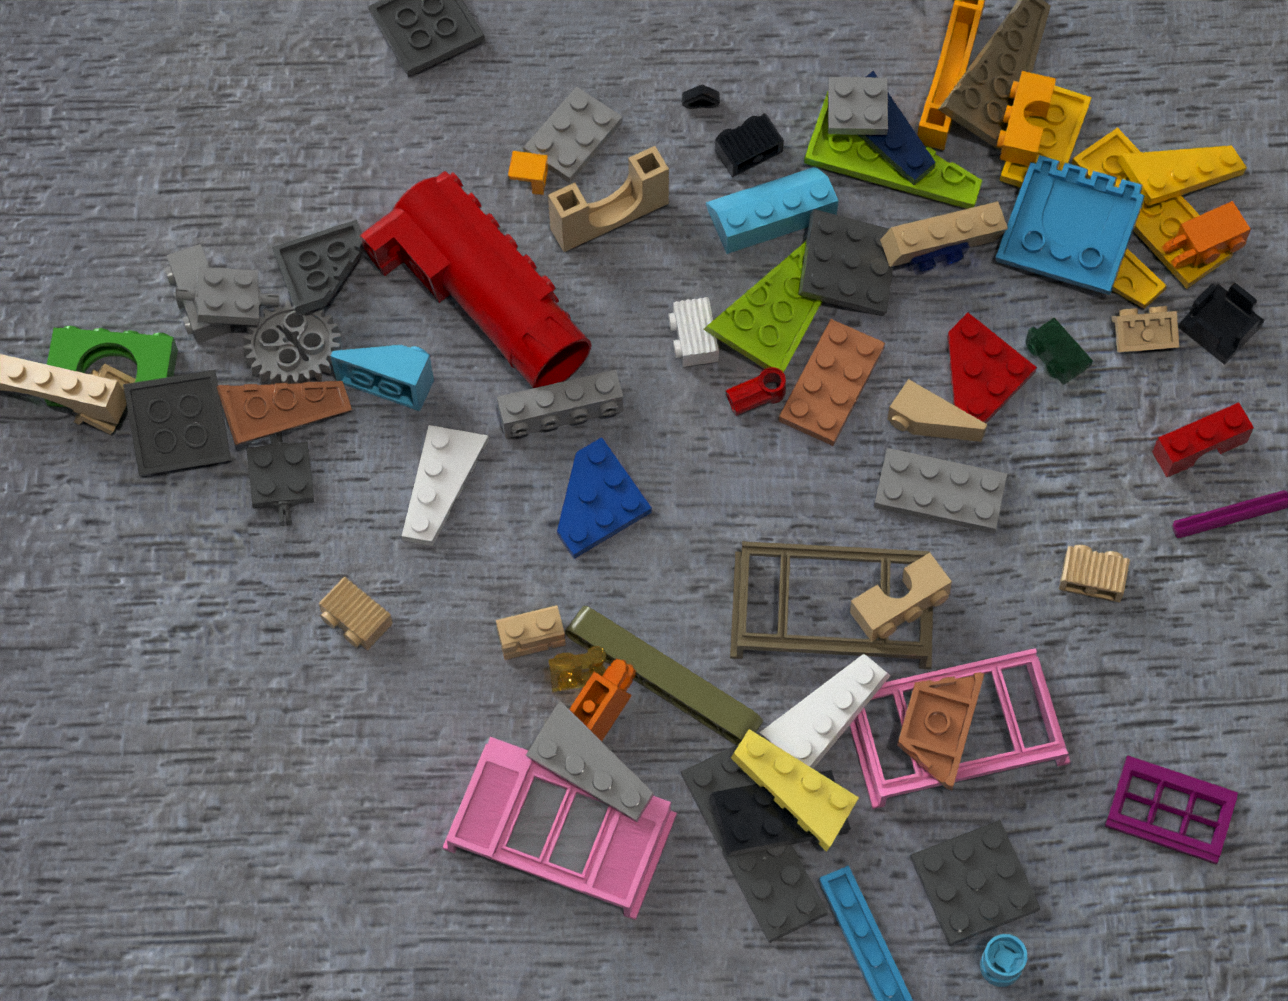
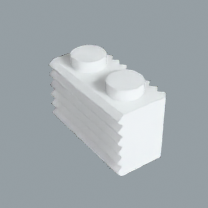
M709 298L674 302L673 313H669L668 318L670 330L676 331L678 339L673 340L675 358L681 357L683 367L718 362L719 349L717 338L703 330L713 321Z

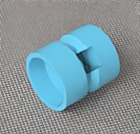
M1000 934L993 937L987 943L980 960V971L983 977L990 984L997 987H1007L1014 984L1019 979L1028 959L1024 943L1010 934Z

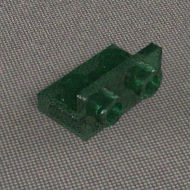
M1055 317L1038 329L1034 326L1028 329L1025 342L1029 352L1035 357L1038 356L1045 364L1050 376L1054 379L1058 378L1063 385L1092 365L1093 360Z

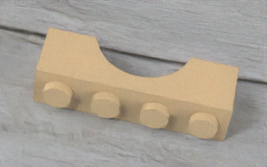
M997 201L891 227L880 241L890 267L917 261L931 252L952 245L968 244L969 247L994 242L1008 227Z

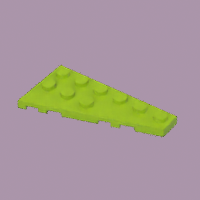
M827 91L804 158L805 164L966 209L975 207L982 185L980 178L956 163H949L936 155L935 150L928 146L926 149L936 162L935 168L917 184L913 185L858 135L828 134Z
M806 241L703 330L764 369L775 367L784 373L822 303L820 300L799 295Z

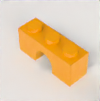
M1022 71L1019 82L1013 81L1009 98L1014 99L1013 106L1007 105L1003 119L1004 123H1008L1007 130H1000L997 147L1002 148L1000 160L1029 166L1030 162H1036L1044 128L1031 125L1025 118L1029 116L1047 118L1056 78Z

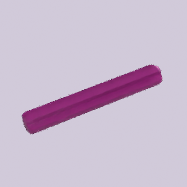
M1282 490L1175 520L1172 525L1173 532L1177 538H1182L1288 508V492Z

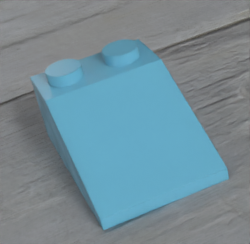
M392 345L332 351L330 356L336 381H343V384L417 411L421 410L434 382L430 354L416 346Z

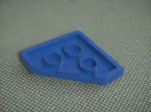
M602 437L576 452L559 520L557 535L573 559L652 513V507Z

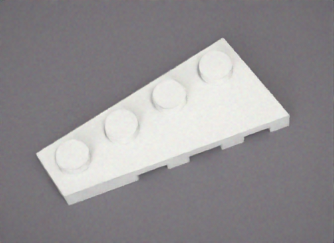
M428 426L402 532L403 541L430 546L434 545L450 515V510L456 498H459L465 481L470 472L472 473L481 451L485 449L489 441L488 435Z
M863 654L760 733L771 743L814 769L891 675Z

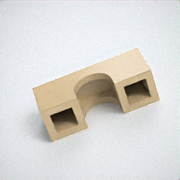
M931 553L926 554L904 568L902 581L910 591L906 596L891 598L885 595L877 584L851 600L850 613L871 642L879 637L881 639L889 637L900 624L905 621L907 623L915 621L922 615L923 610L931 605L937 607L949 598L952 581Z

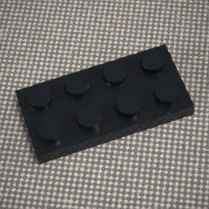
M832 770L819 772L835 782ZM758 784L712 792L709 797L728 857L817 839L810 831L806 832L797 824L798 819L786 808L782 809L774 801L775 797L765 787H760ZM848 818L838 835L847 834L850 831L851 827Z

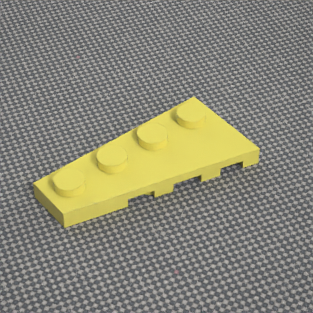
M750 729L731 757L760 787H765L775 797L774 801L782 809L786 808L798 819L797 824L806 832L810 831L820 841L818 844L826 852L828 851L859 799L858 796Z

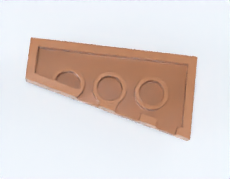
M343 381L304 382L298 384L275 383L270 385L244 384L241 386L218 385L216 387L235 445L352 410Z

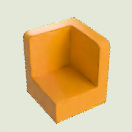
M512 151L508 178L531 182L532 194L544 195L549 170L548 155Z

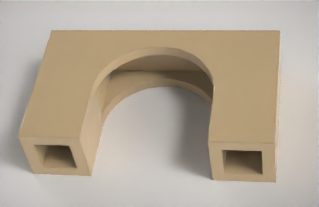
M656 146L629 157L627 180L617 191L600 201L587 204L576 183L548 194L550 229L563 252L669 204V168Z

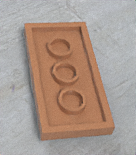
M830 319L779 415V422L834 446L885 348V342Z

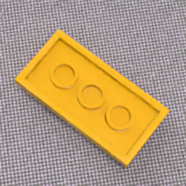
M1054 86L1047 118L1039 116L1025 118L1031 125L1044 128L1035 164L1039 155L1060 161L1059 171H1062L1065 163H1069L1092 97ZM1006 161L1000 181L1021 188L1029 166Z

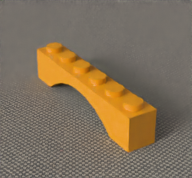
M986 0L954 1L942 51L918 127L917 136L924 146L941 150L945 149L953 119L938 109L967 71Z

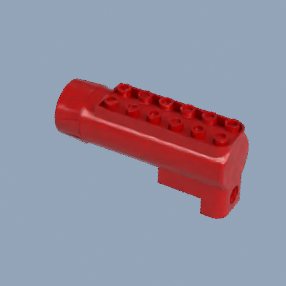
M443 171L437 177H430L418 182L400 197L391 212L359 235L368 257L384 276L404 262L439 303L451 295L500 350L509 365L515 368L532 388L564 382L580 368L588 357L592 346L591 341L571 320L570 315L557 304L559 300L553 292L556 290L554 284L546 275L541 277L535 271L537 267L533 260L527 254L522 256L517 251L518 245L508 233L504 236L498 229L500 225L490 213L485 215L480 209L482 206L475 195L471 192L468 195L462 189L463 184L454 172L448 174L446 171Z

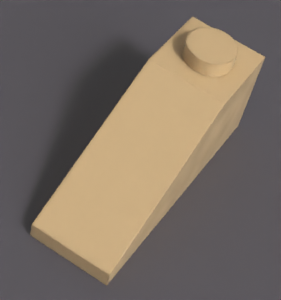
M909 379L890 405L887 418L896 429L908 431L913 435L978 442L983 440L987 428L986 423Z

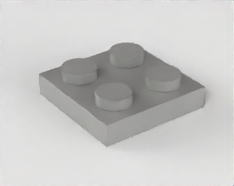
M828 78V134L887 135V78Z

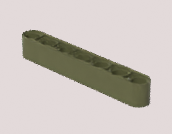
M582 606L564 631L573 642L609 665L616 659L625 660L627 664L633 665V668L636 670L635 678H633L634 681L735 745L740 744L749 729L756 733L763 723V719L752 709L588 606Z

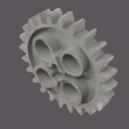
M288 300L285 303V308L281 309L279 306H274L273 312L263 309L264 318L259 317L258 325L247 326L248 335L243 336L245 343L243 346L247 366H251L252 374H259L261 382L270 378L271 384L278 382L298 384L303 381L311 382L313 377L322 381V371L329 374L332 372L330 366L332 364L330 357L332 351L341 350L340 344H342L338 324L333 323L332 315L325 316L324 308L297 315L295 307H291Z

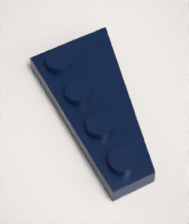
M874 71L866 76L878 78ZM888 93L887 135L858 136L911 184L915 185L935 168L936 162Z

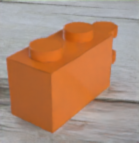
M1231 201L1182 223L1177 236L1167 241L1162 248L1166 254L1181 248L1184 250L1183 254L1176 256L1171 261L1175 269L1190 263L1193 266L1203 262L1209 264L1227 251L1236 252L1243 248L1251 228L1234 202Z
M613 660L603 676L594 671L569 709L601 741H603L632 696L626 691L632 684L633 678H635L636 670L633 668V665L627 664L625 660Z

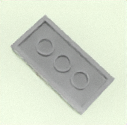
M887 448L874 508L995 534L1007 473Z

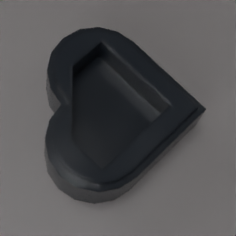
M699 85L682 93V105L688 109L700 107L714 108L720 104L719 91L705 85Z

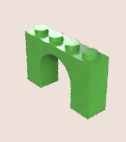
M75 326L54 327L47 365L85 373L94 362L101 358L121 356L131 360L137 366L135 382L174 376L178 348L174 337L165 333L147 335L132 330H126L121 333L110 332L103 328L81 330ZM45 399L47 406L66 407Z

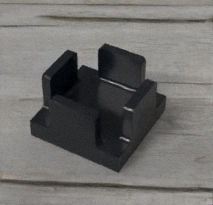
M1212 283L1194 301L1189 314L1180 322L1178 328L1225 365L1263 326L1265 320L1254 312L1257 303L1256 298L1238 284L1233 283L1227 291L1221 285L1217 284L1215 286Z

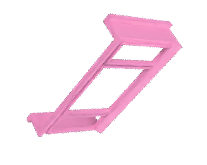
M1036 648L888 681L882 685L871 699L893 695L900 723L903 726L907 712L903 693L912 691L915 682L927 680L935 682L955 676V679L969 677L978 672L991 673L1014 751L960 763L955 782L1054 759L1056 760L1057 767L1070 764L1069 753L1065 746L1039 658L1036 655ZM1027 665L1050 743L1029 748L1024 747L1001 671ZM865 708L849 725L872 809L884 807L889 797L942 785L912 758L911 761L915 774L885 780Z

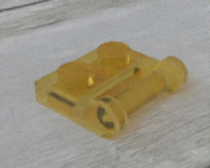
M600 646L591 647L585 654L561 653L553 659H548L552 692L582 688L594 671L601 676L606 671V668L603 666L606 661V652ZM589 668L587 672H582V669Z

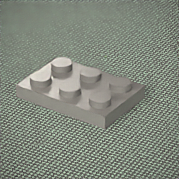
M575 87L523 147V150L527 153L548 155V169L568 183H571L623 123V116L580 88Z

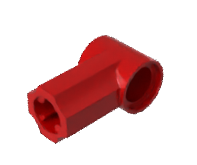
M775 367L766 368L758 377L725 390L732 411L737 416L763 404H774L783 400L786 395V377L783 371ZM769 382H776L780 386L776 389H768L765 385Z

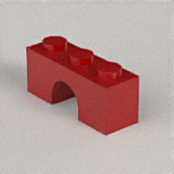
M1238 402L1158 437L1152 453L1168 478L1193 467L1198 458L1217 448L1219 453L1222 454L1247 443L1254 427Z

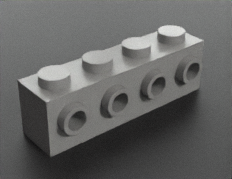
M616 370L497 397L499 415L506 439L624 412L623 394Z

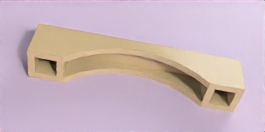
M0 354V391H14L37 396L64 405L93 419L115 424L119 423L126 407L124 389L117 380Z

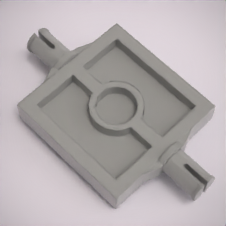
M197 267L194 289L178 287L175 289V300L194 302L197 309V322L258 325L261 305L279 306L278 293H261L258 286L257 270Z

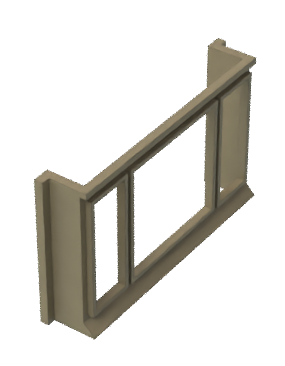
M742 541V552L735 551L730 659H743V650L854 656L865 654L866 656L919 659V669H931L933 605L923 610L920 616L919 642L889 640V637L885 639L879 637V640L871 642L870 639L787 635L790 558L880 562V589L885 595L890 597L891 563L912 564L930 553V551ZM749 556L781 557L777 634L746 633Z

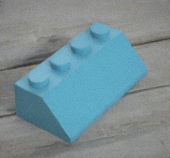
M812 167L706 202V207L726 254L809 227L810 214L814 209L837 215L839 200L828 176L817 167Z

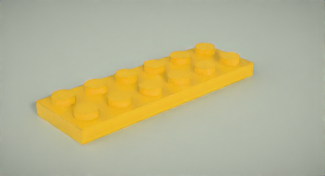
M1117 127L1075 156L1071 164L1088 169L1087 179L1091 178L1093 171L1117 177L1115 187L1119 188L1122 179L1130 181L1118 163L1120 155L1140 153V151ZM1181 195L1150 206L1143 202L1133 231L1186 289L1232 258L1234 252L1227 251L1209 264L1203 262L1193 266L1190 263L1175 269L1171 261L1176 256L1183 254L1184 250L1181 248L1166 254L1162 246L1177 236L1182 223L1200 215Z

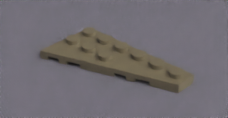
M1043 0L1017 1L938 109L999 151L1002 150V148L997 147L1000 130L1006 131L1008 123L1003 122L1007 105L1013 106L1014 99L1009 98L1013 81L1019 82L1022 71L1032 73L1051 7V5Z

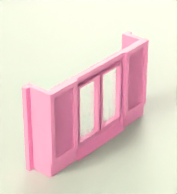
M490 737L488 744L483 749L443 849L455 853L457 847L619 906L623 908L625 917L636 920L677 816L676 812L671 811V802L653 796L639 821L636 822L526 756L529 750Z

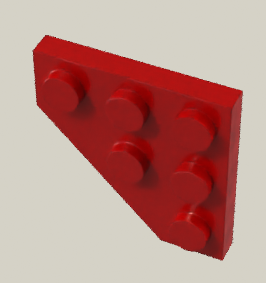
M969 312L948 332L947 340L950 354L953 405L980 421L987 423L1036 373L1037 367Z

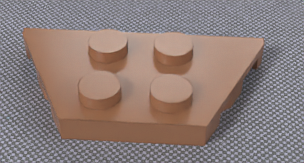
M978 672L974 673L973 676L956 679L955 676L946 677L935 682L931 680L915 682L897 745L946 789L951 791L985 673Z

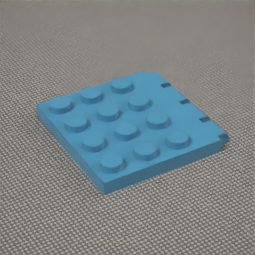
M1039 155L1036 164L1030 162L1007 225L1008 229L1003 235L996 254V262L1111 295L1144 202L1145 195L1140 194L1142 184L1122 179L1118 188L1115 187L1117 177L1093 171L1091 178L1087 179L1088 169L1065 163L1062 171H1059L1060 161Z

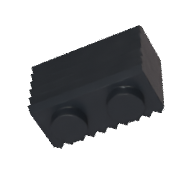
M763 113L758 117H749L736 129L728 128L723 130L715 139V152L731 177H734L782 153L784 140L767 114Z

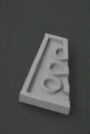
M559 700L526 756L638 822L654 793Z

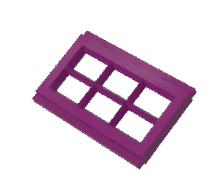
M1127 755L1105 827L1217 865L1238 792ZM1132 776L1158 784L1153 800L1128 792ZM1164 786L1190 795L1185 811L1160 803ZM1126 797L1151 806L1146 822L1121 813ZM1197 797L1222 806L1218 821L1192 813ZM1158 808L1183 816L1179 833L1153 824ZM1190 819L1215 827L1211 844L1186 835Z

